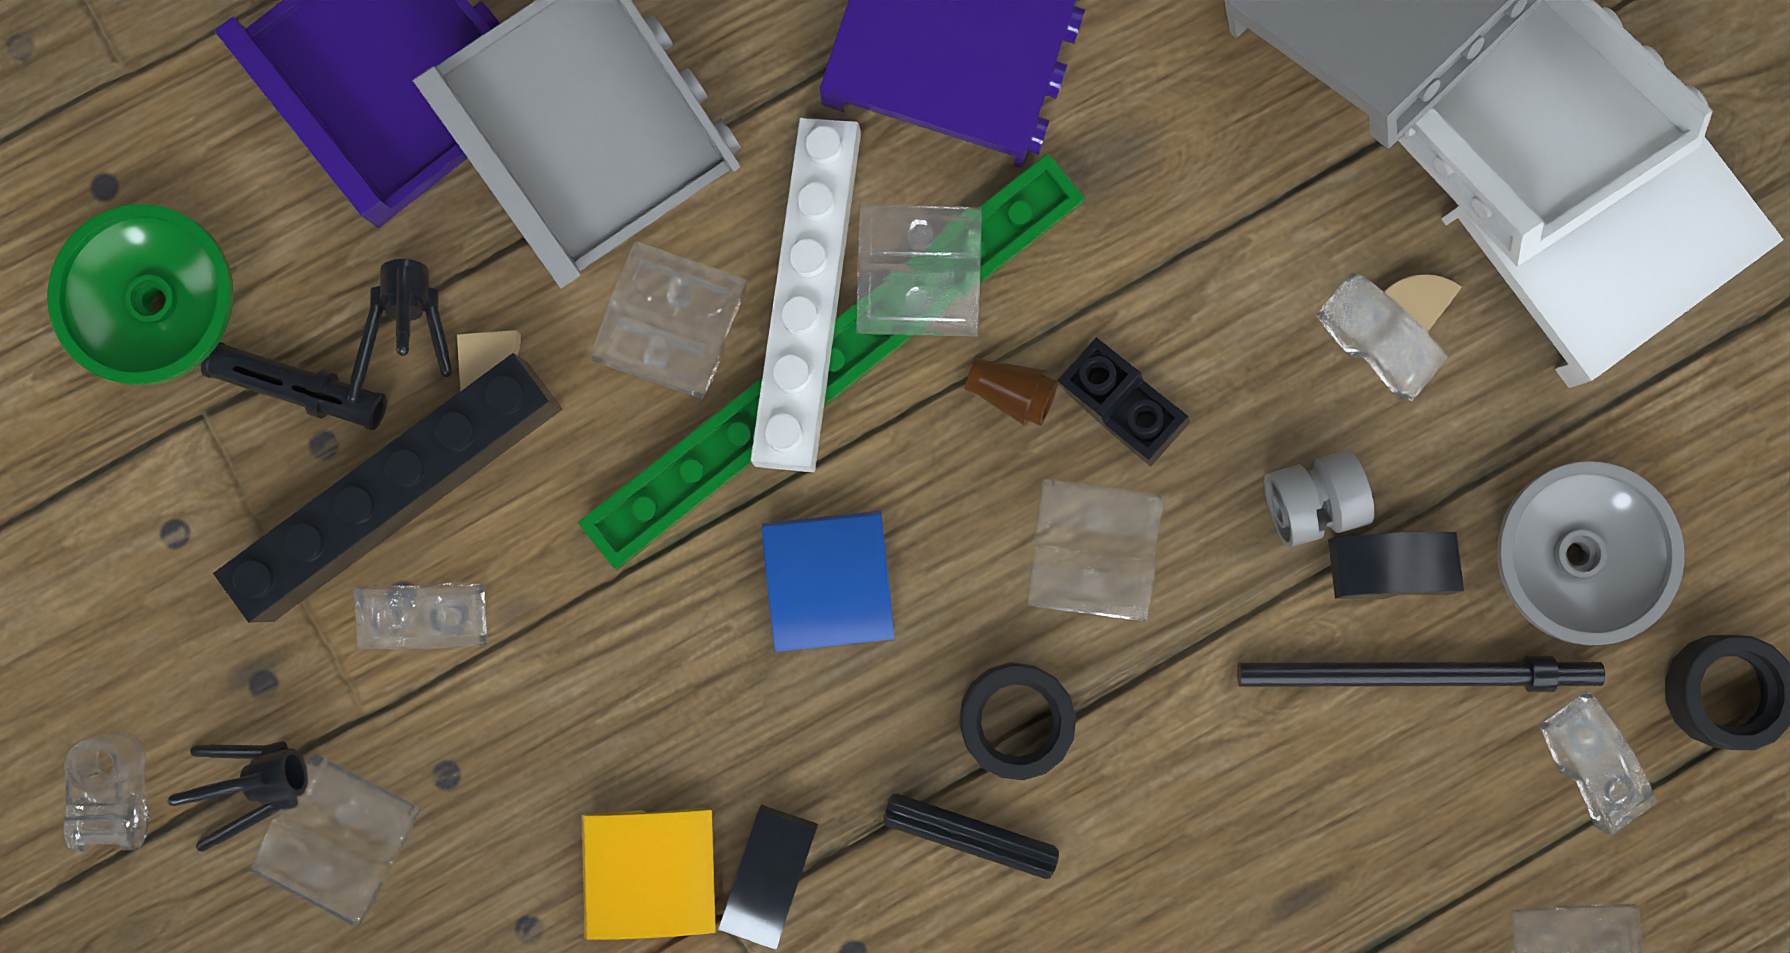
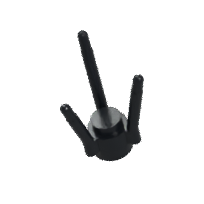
M395 259L385 262L381 266L380 286L370 289V309L346 399L349 403L353 404L359 400L384 310L388 317L396 320V351L401 356L408 354L410 321L420 318L424 311L441 375L444 377L451 376L452 367L438 310L439 292L429 287V269L423 263L411 259Z
M285 741L268 745H194L190 749V753L195 757L252 760L249 765L242 768L239 778L172 794L168 797V803L171 806H179L243 791L248 800L258 801L263 804L198 841L196 849L199 852H204L277 812L296 808L298 806L297 797L302 796L308 786L307 766L301 754L294 748H288Z

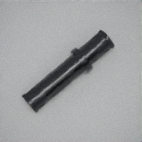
M219 342L212 353L201 363V373L205 377L216 378L262 395H268L305 407L308 415L320 419L330 415L362 425L366 429L375 430L380 425L387 406L385 394L361 389L359 400L353 404L349 403L346 398L350 384L340 382L338 375L326 370H321L317 374L271 358L227 346L223 342ZM248 370L282 380L283 382H279L255 373H251ZM317 393H323V394H326V395H329V396H332V397H335V398H331V397H328V396H325V395H320V394H317Z

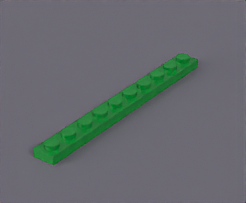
M1049 153L835 320L824 408L1083 205L1085 201L1084 196ZM762 378L577 522L614 570L622 568L752 465L751 455Z

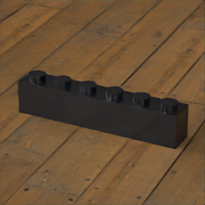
M512 353L213 572V574L248 623L275 622L563 409L530 364Z

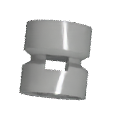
M1349 449L1314 459L1311 470H1306L1301 464L1267 473L1264 476V492L1268 509L1278 535L1288 548L1323 538L1326 527H1330L1336 533H1340L1373 522L1374 503L1371 489L1361 463Z

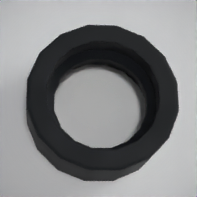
M1707 635L1688 643L1673 658L1665 678L1666 704L1674 722L1690 738L1721 749L1757 750L1775 742L1790 727V662L1772 644L1752 636ZM1724 656H1737L1748 661L1754 667L1760 681L1761 700L1756 713L1745 725L1740 727H1723L1712 722L1707 717L1701 703L1700 684L1705 671L1715 660Z
M1010 662L989 668L971 683L961 702L959 726L967 750L982 768L1000 778L1027 780L1044 775L1064 759L1074 741L1076 714L1069 693L1056 677L1034 665ZM1014 684L1029 686L1040 692L1049 703L1053 716L1052 730L1045 744L1034 753L1021 757L1005 755L994 749L985 738L981 726L982 710L989 697L1000 688Z

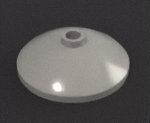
M1577 462L1559 466L1530 481L1509 505L1503 517L1497 541V561L1500 577L1510 600L1517 610L1531 624L1556 639L1575 644L1607 645L1627 640L1645 631L1670 606L1680 586L1684 569L1685 552L1681 529L1673 510L1665 498L1653 485L1636 473L1623 467L1603 462ZM1572 543L1577 545L1581 551V559L1576 565L1571 564L1567 558V549Z

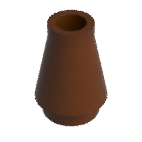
M977 357L969 371L965 390L977 394L1024 426L1028 421L1041 426L1053 403L1058 381L1046 377L1047 370L992 362Z

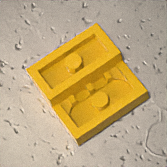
M693 808L656 812L633 810L581 815L585 939H642L716 933L711 809Z

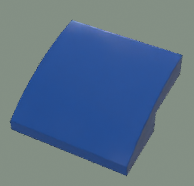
M881 511L762 523L766 579L775 652L895 639Z

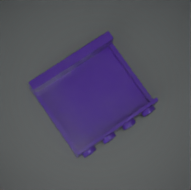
M282 0L247 28L232 16L214 32L358 213L377 228H380L468 159L413 80L432 67L438 66L498 26L500 22L482 0L473 7L467 0Z
M849 0L820 86L822 105L844 112L848 103L1016 157L1013 166L1022 169L1027 151L1039 155L1050 121L1039 117V113L1045 96L1057 99L1067 68V64L1057 61L1063 41L1075 43L1085 9L1074 6L1076 0Z

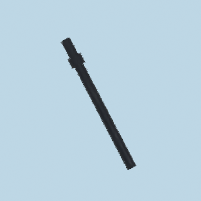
M1526 656L1523 662L1238 663L1237 681L1239 687L1524 686L1527 692H1555L1558 686H1603L1605 682V668L1602 662H1557L1553 656Z

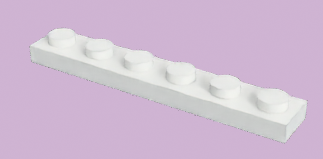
M800 118L751 455V462L755 467L815 473L861 136L858 122Z

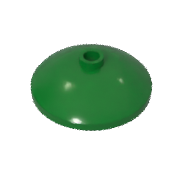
M131 204L115 207L92 217L82 224L67 239L59 251L50 272L47 290L50 321L59 342L66 352L83 368L101 378L121 384L139 386L171 381L200 365L222 339L231 317L234 297L233 279L228 261L212 235L200 224L184 214L151 204ZM163 292L165 304L160 310L154 312L152 300L158 293Z

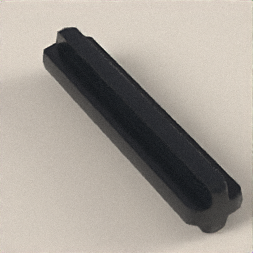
M892 794L884 813V824L887 827L1044 879L1052 877L1058 863L1059 851L1054 845L900 794Z

